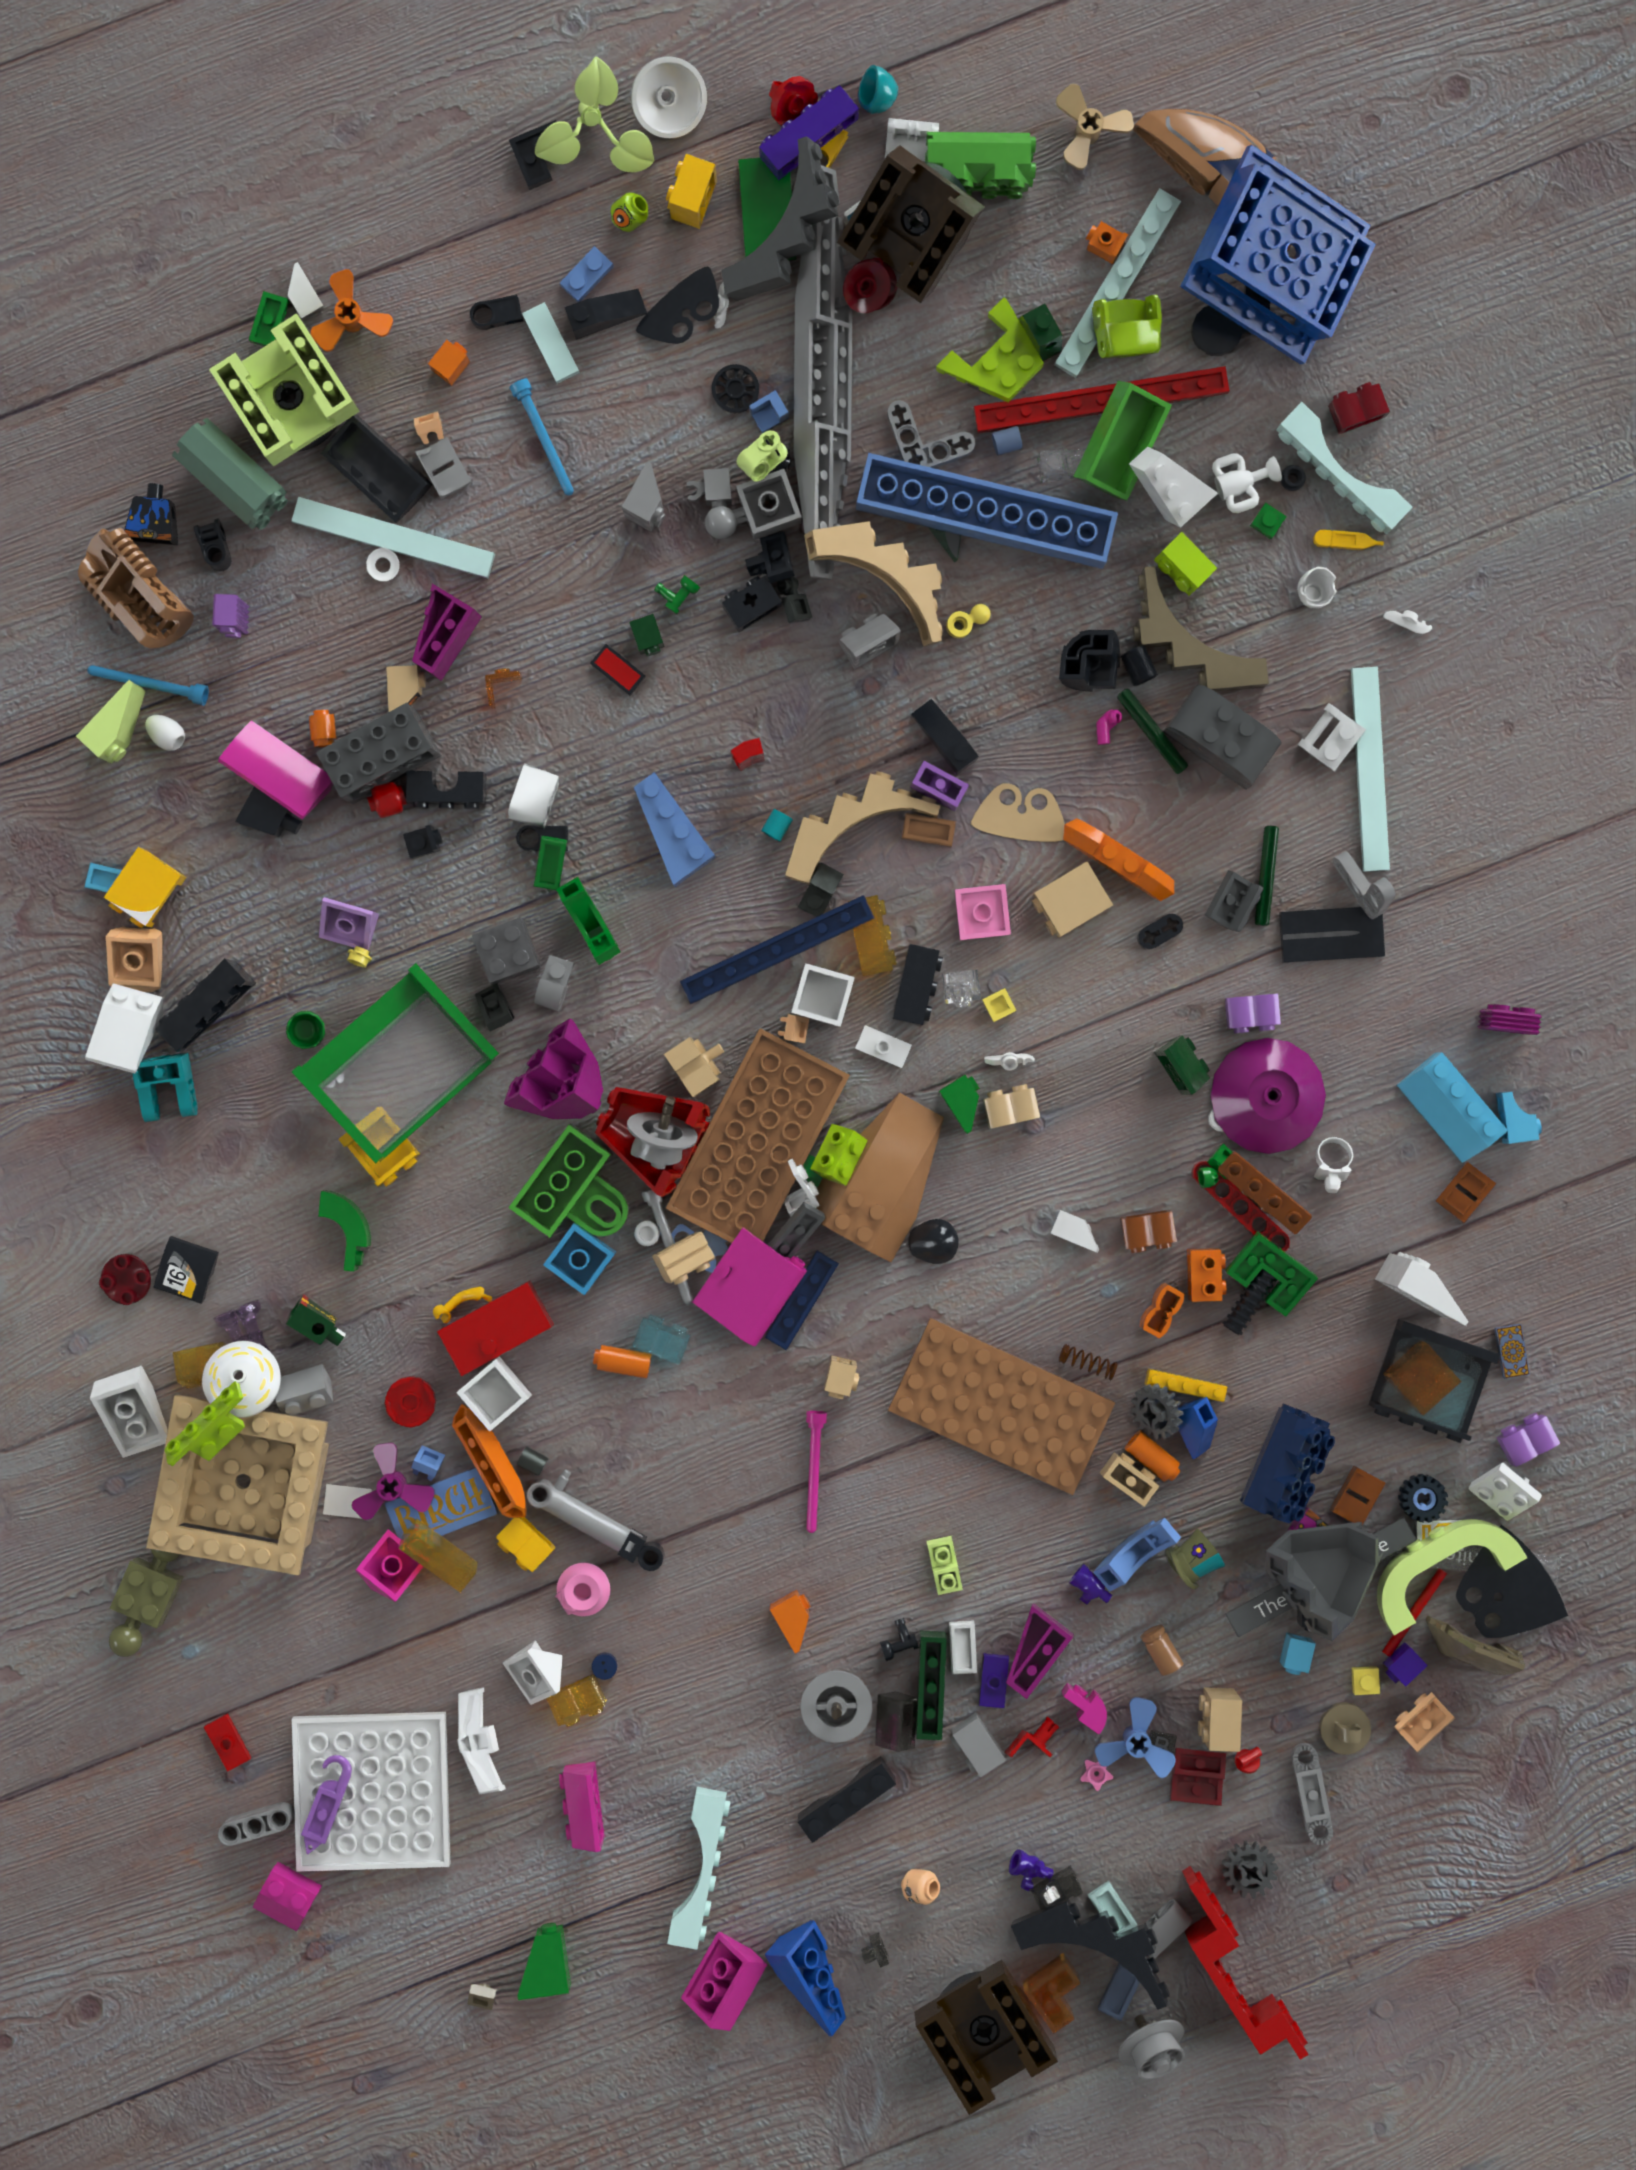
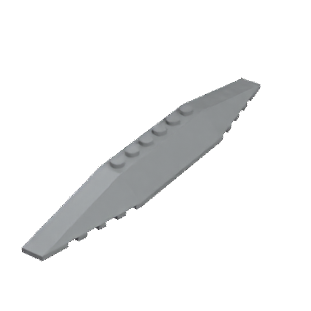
M821 165V169L825 173L826 185L835 190L839 198L836 170ZM838 216L811 225L815 232V240H813L814 250L801 254L795 295L794 459L805 534L815 529L840 526L837 521L839 511L843 510L844 501L841 500L842 489L847 486L848 479L845 469L846 463H849L851 460L852 309L847 305L843 296V283L848 271L844 270L843 255H846V249L837 244L840 230H843L842 217ZM808 558L810 577L832 580L835 561H809Z

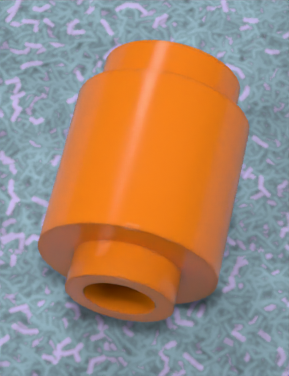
M329 710L313 711L314 715L309 716L311 741L314 742V747L316 748L326 747L337 739L334 714H329Z

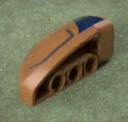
M1189 109L1152 110L1145 113L1133 127V130L1195 191L1205 195L1212 189L1209 198L1217 206H1219L1247 146L1253 145L1275 161L1277 159L1246 130L1219 116Z

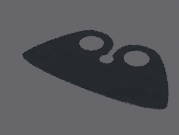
M703 267L695 271L668 292L640 321L636 329L637 333L653 340L672 344H679L688 340L694 330L693 323L688 317L682 316V311L689 309L690 315L695 320L707 321L717 313L719 308L717 286L710 267ZM702 301H708L712 305L711 312L705 316H701L696 312L697 305ZM680 322L685 323L688 327L687 333L683 337H675L672 333L673 326Z

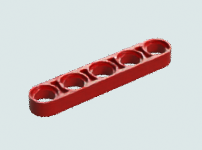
M1206 1161L1197 1162L1192 1168V1177L1198 1184L1197 1169L1202 1165L1211 1167ZM1218 1173L1216 1185L1203 1188L1253 1236L1256 1231L1253 1229L1252 1223L1254 1219L1262 1217L1266 1221V1227L1259 1233L1270 1241L1273 1236L1281 1235L1285 1241L1281 1249L1283 1251L1288 1250L1290 1246L1288 1235L1248 1197L1243 1195L1231 1181L1224 1179ZM1222 1182L1226 1183L1229 1187V1193L1225 1197H1219L1215 1192L1216 1186ZM1238 1200H1244L1248 1206L1247 1211L1241 1215L1234 1211V1204Z

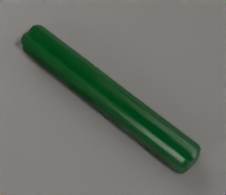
M1124 689L1118 694L1117 699L1176 774L1183 772L1188 767L1187 762L1130 689Z
M1272 825L1265 826L1259 876V885L1263 887V890L1256 905L1255 925L1268 926L1270 922L1279 828Z

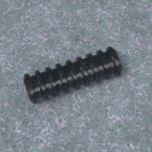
M1262 1268L1249 1287L1244 1288L1245 1293L1240 1294V1301L1235 1302L1237 1305L1235 1308H1231L1232 1313L1231 1315L1227 1314L1228 1319L1222 1322L1223 1326L1237 1335H1242V1329H1246V1323L1252 1320L1250 1318L1251 1315H1255V1309L1260 1308V1301L1264 1302V1295L1269 1294L1267 1290L1269 1288L1272 1289L1273 1281L1276 1282L1278 1279Z

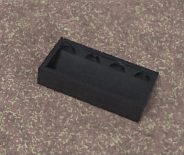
M358 415L347 419L320 453L395 523L403 518L433 485Z

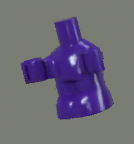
M1084 1563L1069 1581V1584L1083 1592L1079 1600L1086 1605L1092 1599L1098 1597L1105 1603H1108L1113 1596L1105 1590L1104 1584Z
M1020 1849L1013 1853L1009 1864V1873L1011 1875H1024L1021 1888L1027 1891L1034 1887L1033 1878L1051 1879L1054 1870L1046 1867L1045 1863L1039 1860L1038 1857L1030 1856Z

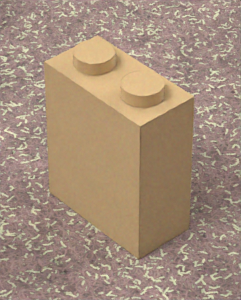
M1088 862L1083 863L1032 894L1035 898L1032 900L1035 909L1039 914L1044 913L1048 920L1045 922L1047 929L1052 936L1056 934L1058 938L1113 906Z

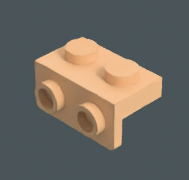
M1432 1692L1428 1696L1425 1693L1422 1694L1414 1702L1416 1707L1409 1713L1407 1710L1404 1711L1395 1720L1397 1722L1394 1726L1396 1730L1417 1752L1423 1749L1455 1719Z

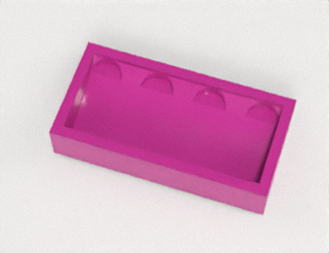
M252 720L233 739L218 759V762L302 820L331 791L333 786L327 772Z

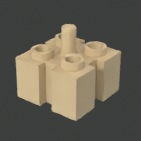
M689 1037L664 1054L692 1097L697 1096L720 1080L717 1075L721 1072L713 1062V1059L724 1053L720 1044L706 1051L699 1039L694 1041Z

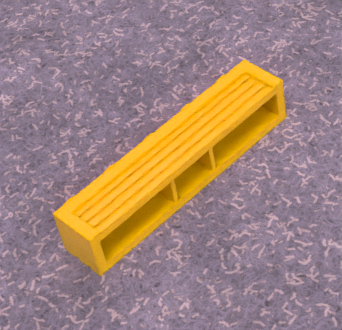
M1150 1368L1147 1370L1145 1379L1146 1385L1150 1384L1152 1386L1158 1383L1160 1388L1166 1386L1167 1390L1202 1398L1207 1397L1208 1399L1220 1402L1225 1401L1227 1392L1226 1385Z

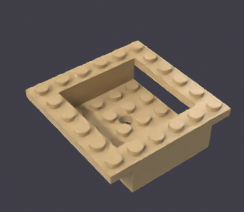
M182 1395L174 1396L165 1447L169 1441L175 1439L184 1430L188 1423L196 1419L207 1405H210L208 1400ZM263 1410L254 1416L239 1418L243 1420L245 1427L210 1461L189 1450L174 1466H171L167 1463L164 1449L146 1548L293 1575L301 1573L305 1548L311 1544L329 1443H324L328 1422ZM240 1474L249 1476L251 1481L249 1487L243 1488L238 1484L237 1479ZM188 1523L272 1538L279 1541L278 1543H272L179 1525Z

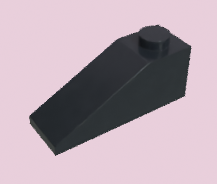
M639 289L589 298L565 307L576 340L647 314Z
M932 699L911 714L956 775L978 759V754Z

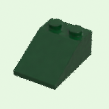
M1183 1035L1174 1038L1154 1051L1180 1094L1193 1095L1210 1079L1207 1074L1210 1069L1202 1058L1198 1060L1193 1052L1196 1050L1195 1045L1189 1037L1184 1038Z

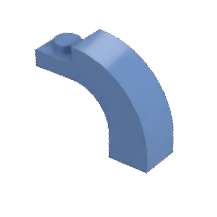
M1165 1518L1157 1522L1153 1520L1119 1544L1099 1564L1093 1573L1110 1592L1126 1584L1143 1563L1160 1551L1176 1544L1181 1537Z

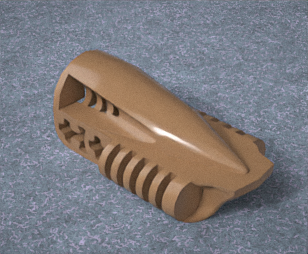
M117 528L111 532L101 529L91 539L86 550V556L79 565V580L93 594L98 603L104 607V610L110 614V617L114 621L120 620L140 644L148 648L168 646L182 637L193 623L194 615L155 576L157 568L151 564V561L140 551L139 547L134 544L133 540L129 538L122 528ZM166 628L167 630L163 635L161 631Z

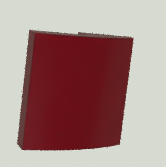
M1175 1748L1174 1756L1176 1762L1172 1768L1169 1801L1222 1806L1226 1753Z

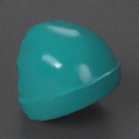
M871 65L864 73L860 82L858 101L861 107L868 113L879 114L888 110L895 103L898 96V85L893 76L885 69Z

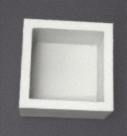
M805 963L791 1013L841 1027L855 977Z
M497 1357L456 1392L489 1432L532 1395L500 1357Z

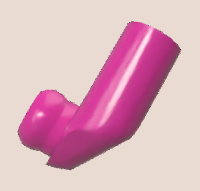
M1108 710L1097 720L1098 745L1110 744L1109 731L1122 720V714L1119 710Z

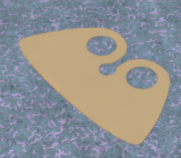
M1003 783L997 786L985 798L971 821V825L981 831L1014 839L1056 842L1062 841L1064 836L1065 823L1060 808L1053 795L1048 790L1036 788L1027 794L1024 804L1026 812L1021 814L1017 809L1021 805L1022 800L1019 788L1009 783ZM1005 789H1010L1015 793L1016 799L1011 805H1004L999 799L1000 793ZM1036 794H1042L1047 798V806L1042 810L1035 809L1031 804L1032 797Z

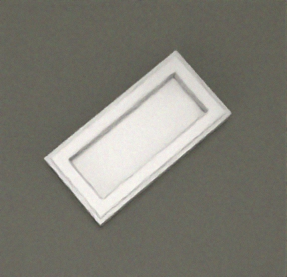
M949 1622L951 1674L977 1673L975 1622Z

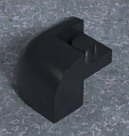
M1114 630L1080 631V634L1073 637L1063 647L1059 680L1066 687L1079 691L1093 692V689H1116L1117 668H1120V645L1116 632Z

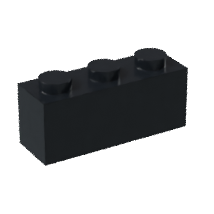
M909 944L892 1019L923 1026L924 1021L929 1022L932 1010L931 1006H927L929 996L934 997L937 988V982L933 981L935 971L940 972L943 957L939 956L940 950Z

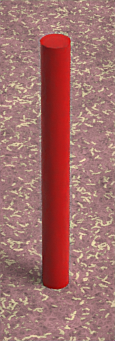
M1438 1568L1410 1609V1613L1415 1621L1447 1575L1440 1568ZM1411 1626L1396 1635H1392L1382 1652L1391 1657Z

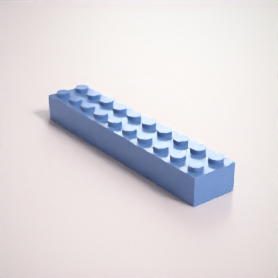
M868 453L856 503V510L1101 569L1104 568L1107 562L1118 512Z

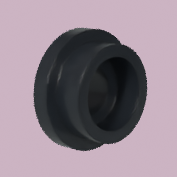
M1290 465L1281 472L1282 480L1280 483L1286 490L1297 491L1305 484L1306 475L1301 467ZM1294 475L1297 478V481L1295 483H1291L1288 480V476Z

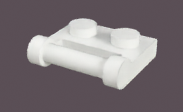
M1328 703L1324 708V714L1313 729L1297 745L1335 772L1366 729ZM1334 717L1339 723L1320 749H1316L1313 744Z

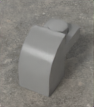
M549 955L542 978L537 987L534 1004L561 1012L568 991L567 985L575 963Z

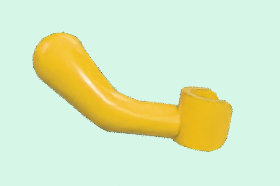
M481 1286L463 1290L453 1296L445 1305L435 1306L433 1316L435 1319H439L440 1315L443 1314L441 1317L442 1322L448 1323L451 1319L450 1312L462 1302L469 1300L478 1301L481 1298L491 1302L492 1297L484 1294V1288Z

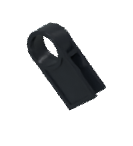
M517 294L479 301L470 310L471 321L480 330L524 322ZM488 308L492 311V318L488 323L479 324L474 320V314L478 309Z
M527 825L520 828L517 832V844L525 851H539L542 836L567 840L566 851H568L567 826H545L543 829ZM527 829L535 830L539 836L538 843L532 848H526L520 842L521 834Z

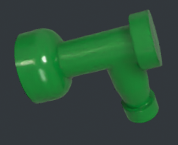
M685 575L680 580L682 587L677 594L665 588L662 583H658L654 589L655 592L660 593L667 600L665 606L675 614H678L680 611L678 608L690 593H697L700 589L695 582Z

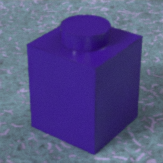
M1405 1642L1394 1651L1391 1657H1388L1383 1662L1388 1668L1385 1673L1395 1684L1400 1681L1405 1687L1428 1666Z

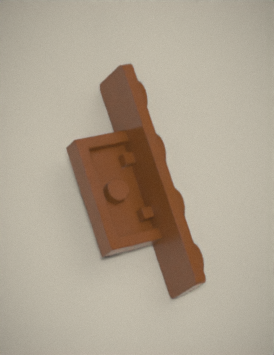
M1232 1152L1219 1166L1218 1171L1237 1186L1243 1195L1254 1200L1265 1213L1272 1215L1293 1234H1297L1311 1220L1312 1215L1237 1152Z

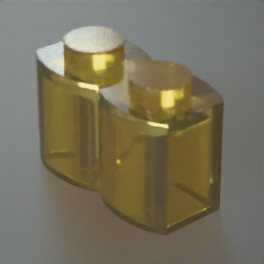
M594 1674L561 1687L557 1694L546 1698L558 1726L565 1724L566 1727L580 1721L579 1717L589 1714V1717L601 1713L603 1711L602 1707L607 1702Z

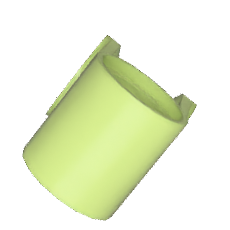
M769 430L762 433L756 441L739 454L737 465L754 482L763 480L770 471L786 459L788 451L785 445L780 443L778 433Z

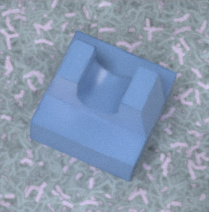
M421 1446L411 1467L413 1474L425 1473L428 1475L427 1479L432 1481L440 1469L445 1455Z

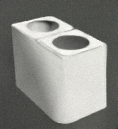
M524 763L509 806V819L544 829L559 786V776Z

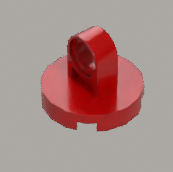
M801 76L791 77L784 82L773 81L769 96L772 98L771 115L776 123L782 127L788 120H795L799 117L806 106L809 104L814 105L818 102V93L815 92L813 83Z

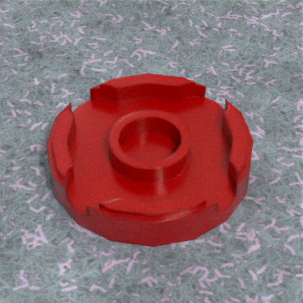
M413 1376L401 1378L393 1383L385 1397L386 1412L393 1422L409 1428L420 1426L428 1421L435 1411L437 1401L435 1391L422 1378Z

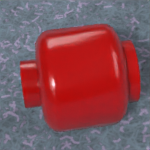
M395 782L376 785L371 789L372 796L367 797L371 812L376 811L380 818L400 814L403 812V806L407 805L402 787L397 786Z

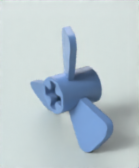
M1134 1697L1129 1703L1132 1725L1125 1729L1122 1737L1123 1741L1098 1744L1095 1747L1096 1757L1099 1764L1104 1767L1111 1765L1126 1753L1135 1758L1145 1757L1156 1775L1160 1778H1165L1175 1765L1176 1759L1172 1752L1152 1745L1146 1732L1156 1713V1705L1151 1700ZM1133 1737L1136 1740H1140L1141 1737L1145 1739L1139 1745L1140 1747L1134 1748V1744L1130 1742Z

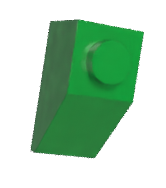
M964 1074L940 1089L939 1093L964 1132L968 1134L972 1131L979 1099L976 1091L980 1088L972 1076L967 1078Z

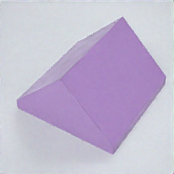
M324 897L321 908L319 938L354 948L358 946L369 950L379 914Z

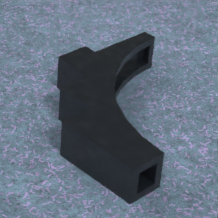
M1069 1897L1057 1902L1048 1909L1044 1907L1013 1920L1011 1928L1021 1950L1041 1944L1066 1943L1081 1945L1099 1951L1119 1962L1137 1978L1148 1992L1157 2010L1167 2006V1998L1170 1997L1169 1990L1164 1981L1160 1983L1157 1976L1159 1968L1155 1958L1149 1957V1955L1155 1953V1944L1158 1943L1154 1930L1152 1928L1148 1930L1146 1923L1117 1934L1116 1931H1119L1117 1921L1114 1916H1109L1107 1910L1079 1921L1078 1918H1081L1078 1907L1075 1903L1071 1904Z

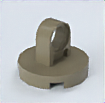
M1348 1702L1335 1703L1326 1713L1322 1714L1319 1723L1320 1736L1326 1746L1332 1751L1343 1755L1354 1754L1363 1749L1368 1743L1371 1735L1370 1720L1366 1713L1357 1705Z

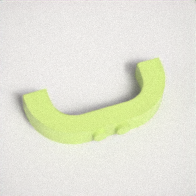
M1467 1519L1451 1523L1444 1528L1441 1526L1429 1532L1427 1538L1421 1541L1417 1539L1415 1542L1407 1545V1549L1395 1556L1385 1567L1377 1588L1378 1608L1390 1632L1396 1635L1416 1623L1405 1601L1406 1588L1416 1575L1462 1548L1471 1545H1480L1488 1548L1498 1565L1506 1571L1527 1558L1518 1542L1503 1529L1490 1522Z

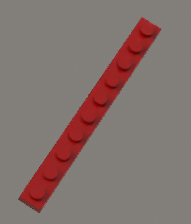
M1226 366L1128 381L1167 403L1224 395L1230 392ZM1116 384L1014 399L1009 403L1002 401L976 405L973 409L977 434L1015 426L1022 427L1103 414Z

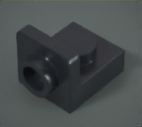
M430 824L426 825V828L403 834L410 859L441 851L439 844H443L439 829L434 830V827Z

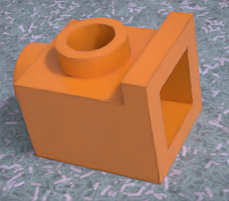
M1101 221L1098 227L1093 225L1086 237V240L1090 241L1086 250L1114 264L1127 240L1128 234L1125 232L1121 233ZM1104 236L1110 239V241L1105 242L1101 237Z

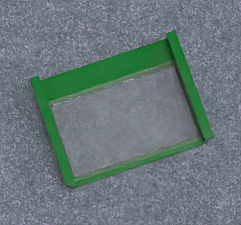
M415 963L408 969V974L307 1063L302 1067L298 1065L292 1073L376 1164L378 1161L381 1162L494 1062L495 1057L499 1053Z

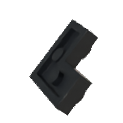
M556 120L509 139L529 190L553 181L545 160L536 156L535 146L544 130L555 123Z

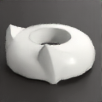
M381 547L374 550L366 561V571L378 581H389L399 571L397 555L386 548ZM380 558H386L390 562L389 571L385 573L379 572L375 567L376 561Z

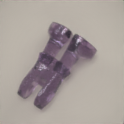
M258 1299L246 1303L236 1310L232 1309L214 1318L217 1326L225 1329L233 1342L250 1341L262 1345L269 1350L263 1337V1330L259 1329L256 1315L261 1309ZM238 1317L247 1331L245 1335L242 1334L239 1327Z

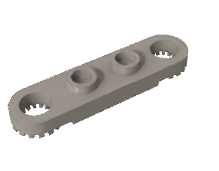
M1300 1743L1293 1748L1291 1759L1306 1832L1309 1839L1316 1845L1328 1844L1333 1837V1828L1318 1754L1312 1745ZM1303 1750L1311 1752V1759L1307 1763L1298 1761V1754ZM1323 1825L1327 1829L1326 1834L1320 1838L1313 1835L1315 1826Z

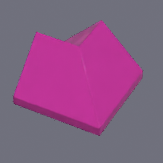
M388 1529L355 1571L371 1590L396 1602L428 1561Z

